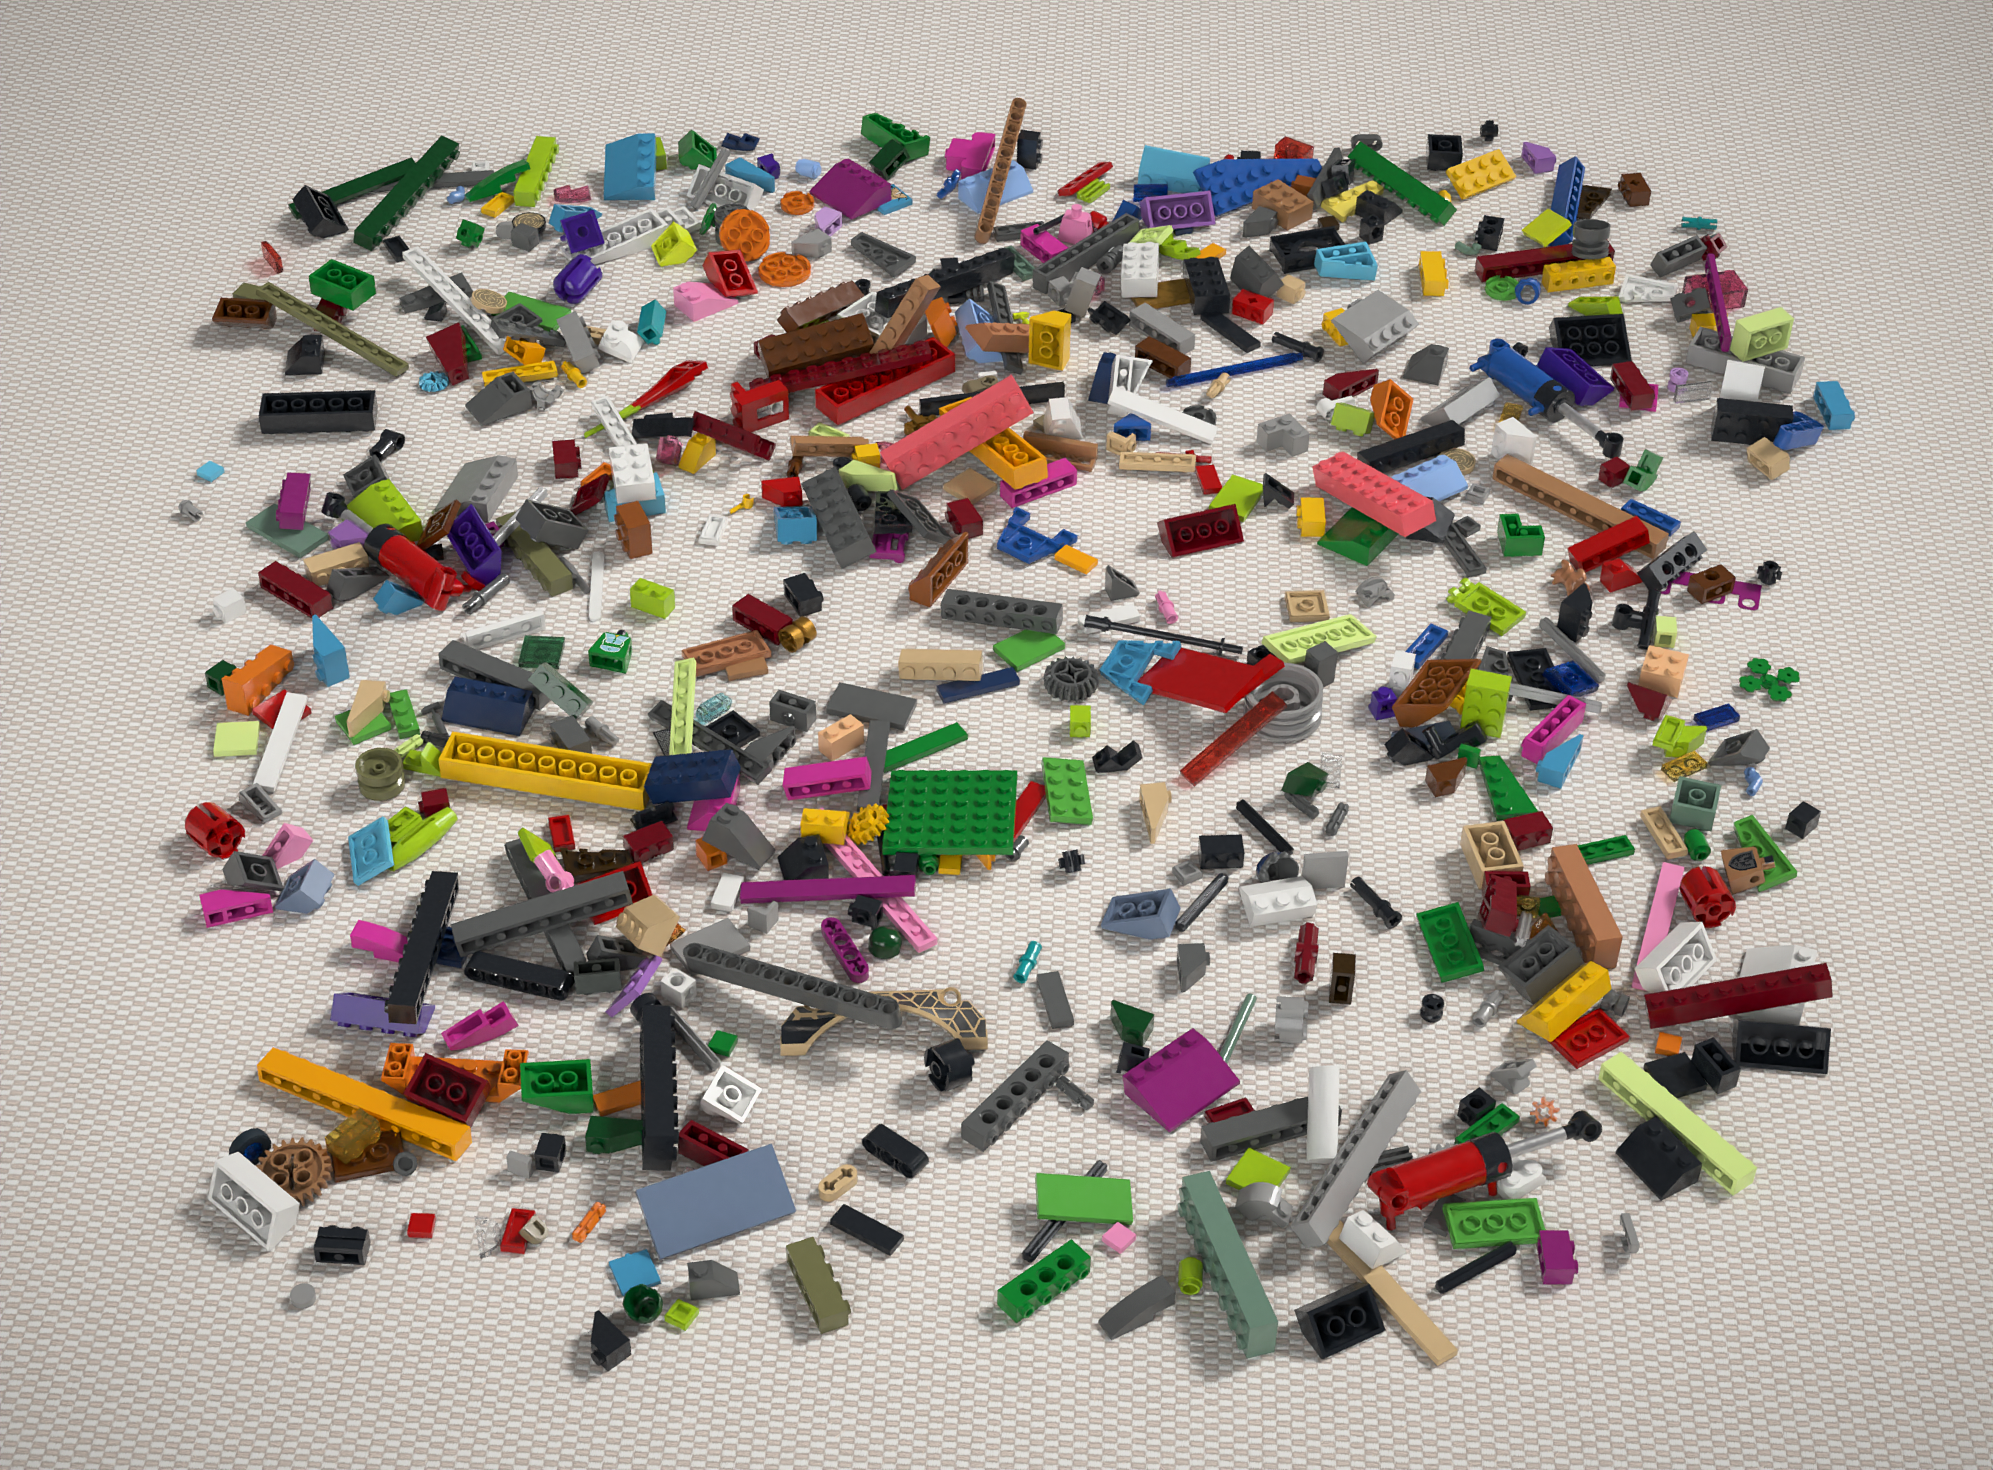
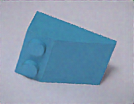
M812 506L773 507L778 542L789 545L793 544V541H800L801 544H811L812 541H817V518Z
M316 614L313 615V660L317 665L315 673L319 681H323L327 687H330L350 678L346 651L343 644Z

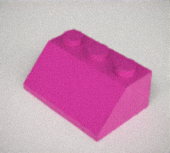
M740 775L737 777L730 798L693 802L687 830L706 831L710 819L726 803L737 805L740 793Z

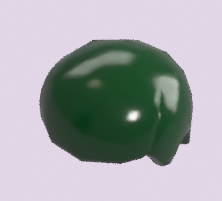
M881 926L871 932L868 939V950L874 957L890 959L900 953L902 938L896 929L889 926Z
M639 1284L627 1291L622 1305L630 1319L640 1324H647L655 1321L661 1314L663 1300L656 1289Z

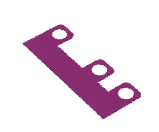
M1680 571L1678 578L1672 582L1667 581L1669 585L1665 591H1660L1661 594H1669L1672 583L1688 586L1690 576L1695 573H1681ZM1735 581L1733 592L1730 594L1739 595L1738 606L1740 608L1758 610L1762 585ZM1722 596L1719 601L1712 600L1709 602L1723 604L1725 602V596ZM1751 599L1755 602V606L1746 607L1742 601Z

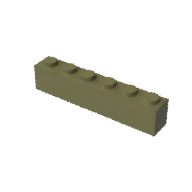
M516 511L496 518L498 528L500 529ZM520 525L504 541L506 547L513 551L515 557L522 561L524 568L532 573L533 578L538 580L543 590L547 591L552 597L573 589L572 573L545 542L541 541L538 543L532 540L530 534L523 530Z

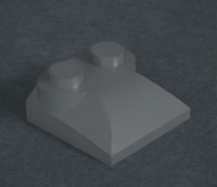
M521 303L491 318V320L506 319L509 323L513 324L520 322L531 328L542 322L541 317Z
M376 455L343 474L354 499L370 485L389 479L385 468Z

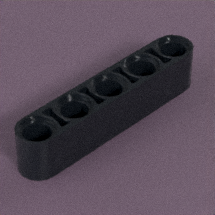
M481 951L473 953L464 969L465 976L470 980L558 1001H563L567 998L575 983L574 976L567 971Z

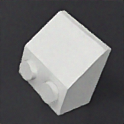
M1514 417L1495 424L1491 454L1498 460L1509 454L1532 466L1537 436Z
M1365 1210L1347 1217L1339 1239L1371 1269H1375L1406 1253L1403 1246Z

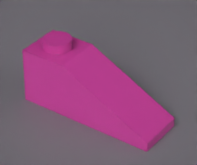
M222 889L199 894L207 928L273 913L270 894Z

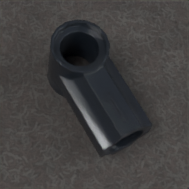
M389 429L383 430L380 440L369 450L370 456L376 455L381 462L394 449H402L405 443V436Z
M1618 604L1614 611L1611 622L1612 626L1618 630H1626L1629 627L1641 630L1644 612L1635 611L1627 604Z

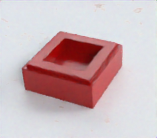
M466 571L462 573L461 578L470 587L477 591H481L485 587L484 584L471 577L470 573Z
M411 1213L407 1230L408 1237L432 1238L436 1215L430 1213Z

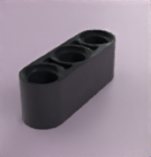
M878 1124L862 1138V1145L866 1151L907 1178L912 1179L929 1163V1158L922 1149L883 1124Z

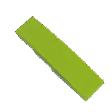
M1172 233L1159 245L1160 254L1175 259H1190L1201 254L1199 248L1187 247L1186 240H1175Z

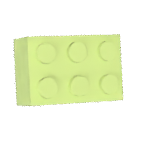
M1782 307L1736 320L1730 351L1744 362L1787 349L1794 318Z

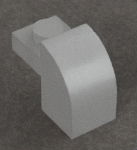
M1256 1182L1239 1190L1235 1209L1250 1221L1266 1215L1278 1226L1284 1228L1289 1225L1293 1206L1281 1197L1282 1189L1278 1186L1265 1182Z

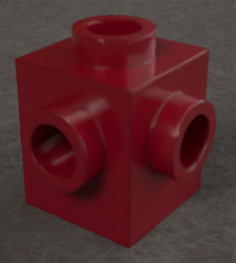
M1719 232L1712 236L1707 234L1700 238L1707 247L1702 255L1703 261L1706 260L1708 254H1714L1715 259L1721 255L1720 253L1728 247Z

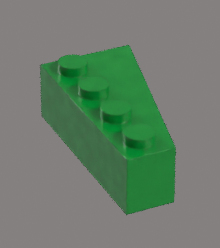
M878 113L862 116L861 135L878 145V147L883 148L893 139L907 150L910 156L907 162L929 155L930 136L925 135L922 137L918 131L913 129L911 132L905 129V125L892 123L893 120Z

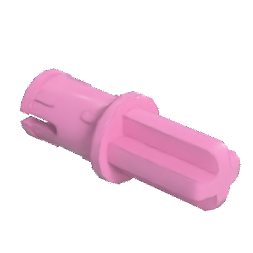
M1160 590L1155 594V599L1159 605L1158 609L1163 613L1166 622L1173 624L1178 620L1174 604L1168 599L1166 593Z

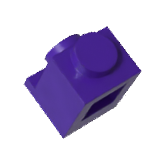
M772 153L757 158L758 168L774 176L775 179L779 178L780 165L774 160Z
M1380 687L1378 691L1372 692L1371 703L1368 704V708L1376 721L1395 717L1392 706L1396 702L1397 697L1392 689L1387 687Z

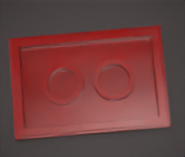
M1598 1008L1577 1019L1549 1043L1578 1069L1629 1042L1630 1036L1603 1010Z

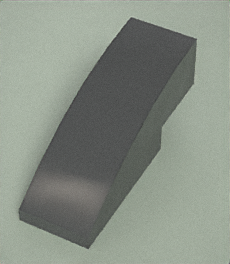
M1161 1275L1118 1302L1098 1320V1323L1112 1341L1153 1321L1154 1314L1174 1305L1176 1292L1164 1276Z

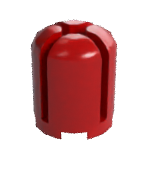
M212 802L200 803L199 808L197 806L193 807L185 818L186 834L209 855L226 859L234 851H239L237 847L241 843L242 837L245 838V829L239 821L217 804Z
M1703 866L1702 869L1695 867L1683 875L1679 888L1680 894L1696 922H1702L1704 928H1714L1721 926V922L1727 919L1730 914L1734 915L1736 902L1717 870L1708 866Z

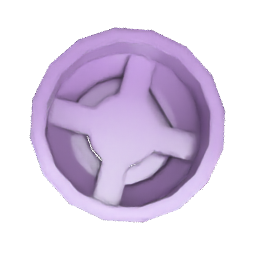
M1673 368L1670 371V380L1667 387L1671 392L1682 393L1686 389L1685 381L1688 379V371L1683 368Z

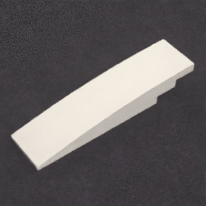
M685 206L673 211L666 207L657 212L650 208L601 230L605 244L573 254L570 253L568 245L560 248V251L569 261L578 254H584L592 258L590 261L593 264H598L651 248V245L673 221L689 231V233L700 229L701 223Z

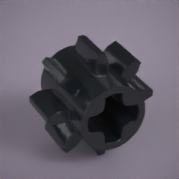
M1486 120L1485 124L1480 126V137H1485L1484 141H1493L1494 137H1498V124H1494V120Z
M1774 561L1763 562V566H1758L1757 569L1758 579L1766 585L1776 584V580H1781V566Z
M1078 849L1062 852L1063 858L1058 859L1060 869L1065 868L1066 873L1082 871L1081 865L1085 864L1084 854L1079 855Z

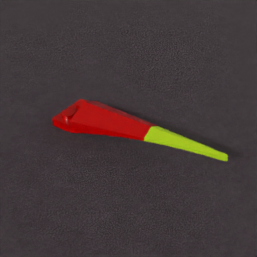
M686 360L672 367L642 396L618 412L621 418L625 419L689 387L695 380V377L702 375V371L708 369L707 362ZM601 423L585 432L584 436L587 438L605 428Z

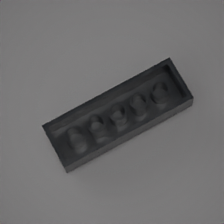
M376 391L262 393L259 410L261 433L293 434L375 431L378 412Z

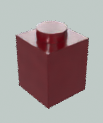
M1616 456L1601 464L1598 479L1612 489L1623 483L1630 465Z
M446 788L421 792L422 801H418L420 814H424L425 819L446 807L450 808Z

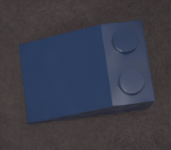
M1103 352L1098 363L1088 401L1108 405L1112 363L1116 354Z

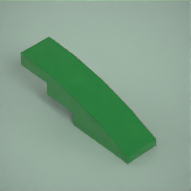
M523 159L492 173L467 192L465 199L473 202L501 193V185L516 181L515 174L530 170L529 163Z

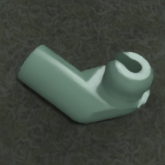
M1460 241L1455 244V249L1465 255H1477L1482 247L1478 243H1473L1472 247Z

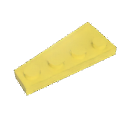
M1372 180L1323 200L1321 208L1343 223L1348 216L1352 217L1355 214L1356 200L1360 194L1368 190L1380 196L1384 192V187Z

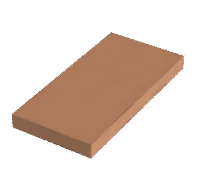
M758 630L681 650L684 659L694 657L696 660V677L721 671L726 666L764 656L765 659L772 657L771 650Z

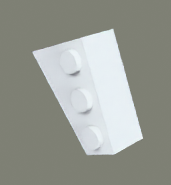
M1116 354L1112 363L1109 398L1114 386L1137 394L1152 360ZM1108 404L1107 414L1126 416L1127 411Z
M1068 397L1049 399L1043 419L1045 434L1068 439H1083L1080 418L1076 415V411L1073 410Z

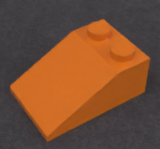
M1391 379L1373 385L1370 402L1377 425L1393 439L1406 436L1414 399Z

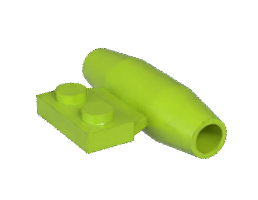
M405 806L388 820L391 845H394L392 847L394 865L388 869L394 872L409 864L441 840L458 820L455 812L451 808L446 807L422 820L420 814Z

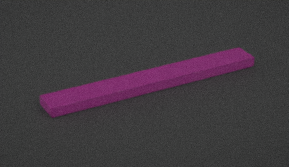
M1708 254L1705 263V273L1722 352H1729L1731 332L1715 255Z
M901 875L741 882L740 902L741 904L772 903L773 901L856 899L857 895L869 898L915 897L916 876Z

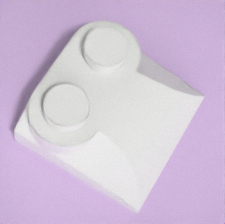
M616 320L612 321L608 326L598 349L632 363L645 341L640 336L629 331L628 326L623 321Z
M722 1065L703 1095L700 1105L702 1110L709 1115L719 1114L742 1125L762 1089Z
M1521 1155L1512 1158V1174L1510 1177L1497 1181V1192L1504 1200L1523 1197L1545 1183L1546 1177L1542 1174V1166L1537 1161L1526 1160Z

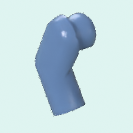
M458 186L456 191L451 192L447 196V201L450 204L463 201L465 198V188Z
M1748 767L1744 770L1745 779L1749 784L1746 792L1750 796H1755L1763 780L1759 773L1755 771V768Z

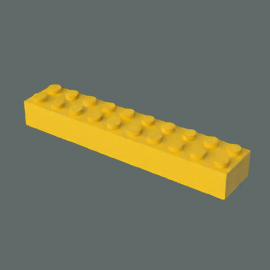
M453 731L438 759L441 778L640 811L645 810L650 799L644 784L652 763Z

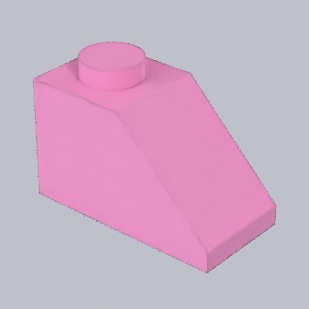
M284 823L262 856L273 857L276 868L279 869L302 858L313 842V839L303 828Z

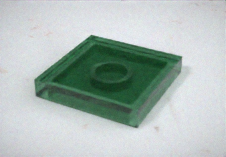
M525 635L518 661L519 667L538 668L540 664L547 662L554 669H559L565 647V637Z

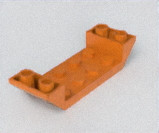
M390 1043L381 1076L382 1082L401 1094L404 1093L423 1058L415 1056L413 1044ZM505 1049L503 1061L439 1059L488 1080L492 1090L485 1102L500 1103L521 1089L520 1063H527L529 1051Z

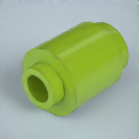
M1186 1257L1179 1262L1178 1286L1182 1293L1195 1295L1199 1293L1203 1285V1263L1195 1257Z

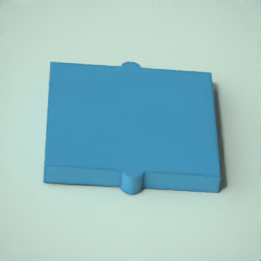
M647 1249L633 1254L627 1253L624 1257L608 1262L622 1296L631 1287L639 1284H644L647 1287L661 1284L660 1277Z

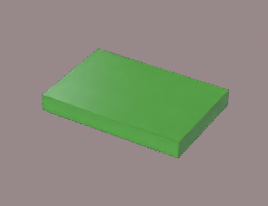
M1023 630L993 645V651L1013 667L1016 672L1065 649V643L1055 634L1032 630Z

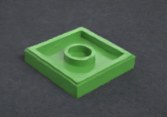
M350 710L335 716V722L353 745L392 730L389 721L380 713L354 737H349L347 719Z

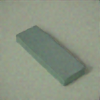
M1012 245L1004 247L1015 254L1013 272L1023 281L1032 279L1035 267Z

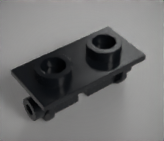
M667 801L654 806V811L651 808L639 812L636 811L632 818H630V821L634 828L639 830L663 821L666 825L678 821V818L673 812L675 810L673 802L669 803Z

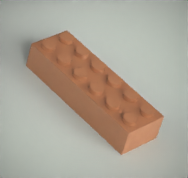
M1577 844L1552 847L1550 857H1548V870L1545 872V882L1552 889V896H1555L1559 904L1561 915L1565 916L1568 930L1572 931L1575 944L1582 952L1584 963L1592 961L1605 969L1616 968L1623 936Z

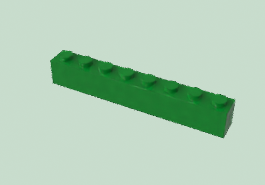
M1361 141L1347 156L1349 159H1355L1354 168L1356 170L1360 168L1365 176L1368 178L1372 176V180L1379 185L1384 184V188L1390 193L1394 191L1396 193L1395 196L1403 201L1405 199L1407 200L1406 203L1412 208H1419L1418 211L1424 216L1429 215V219L1435 224L1439 222L1445 226L1457 211L1450 201Z

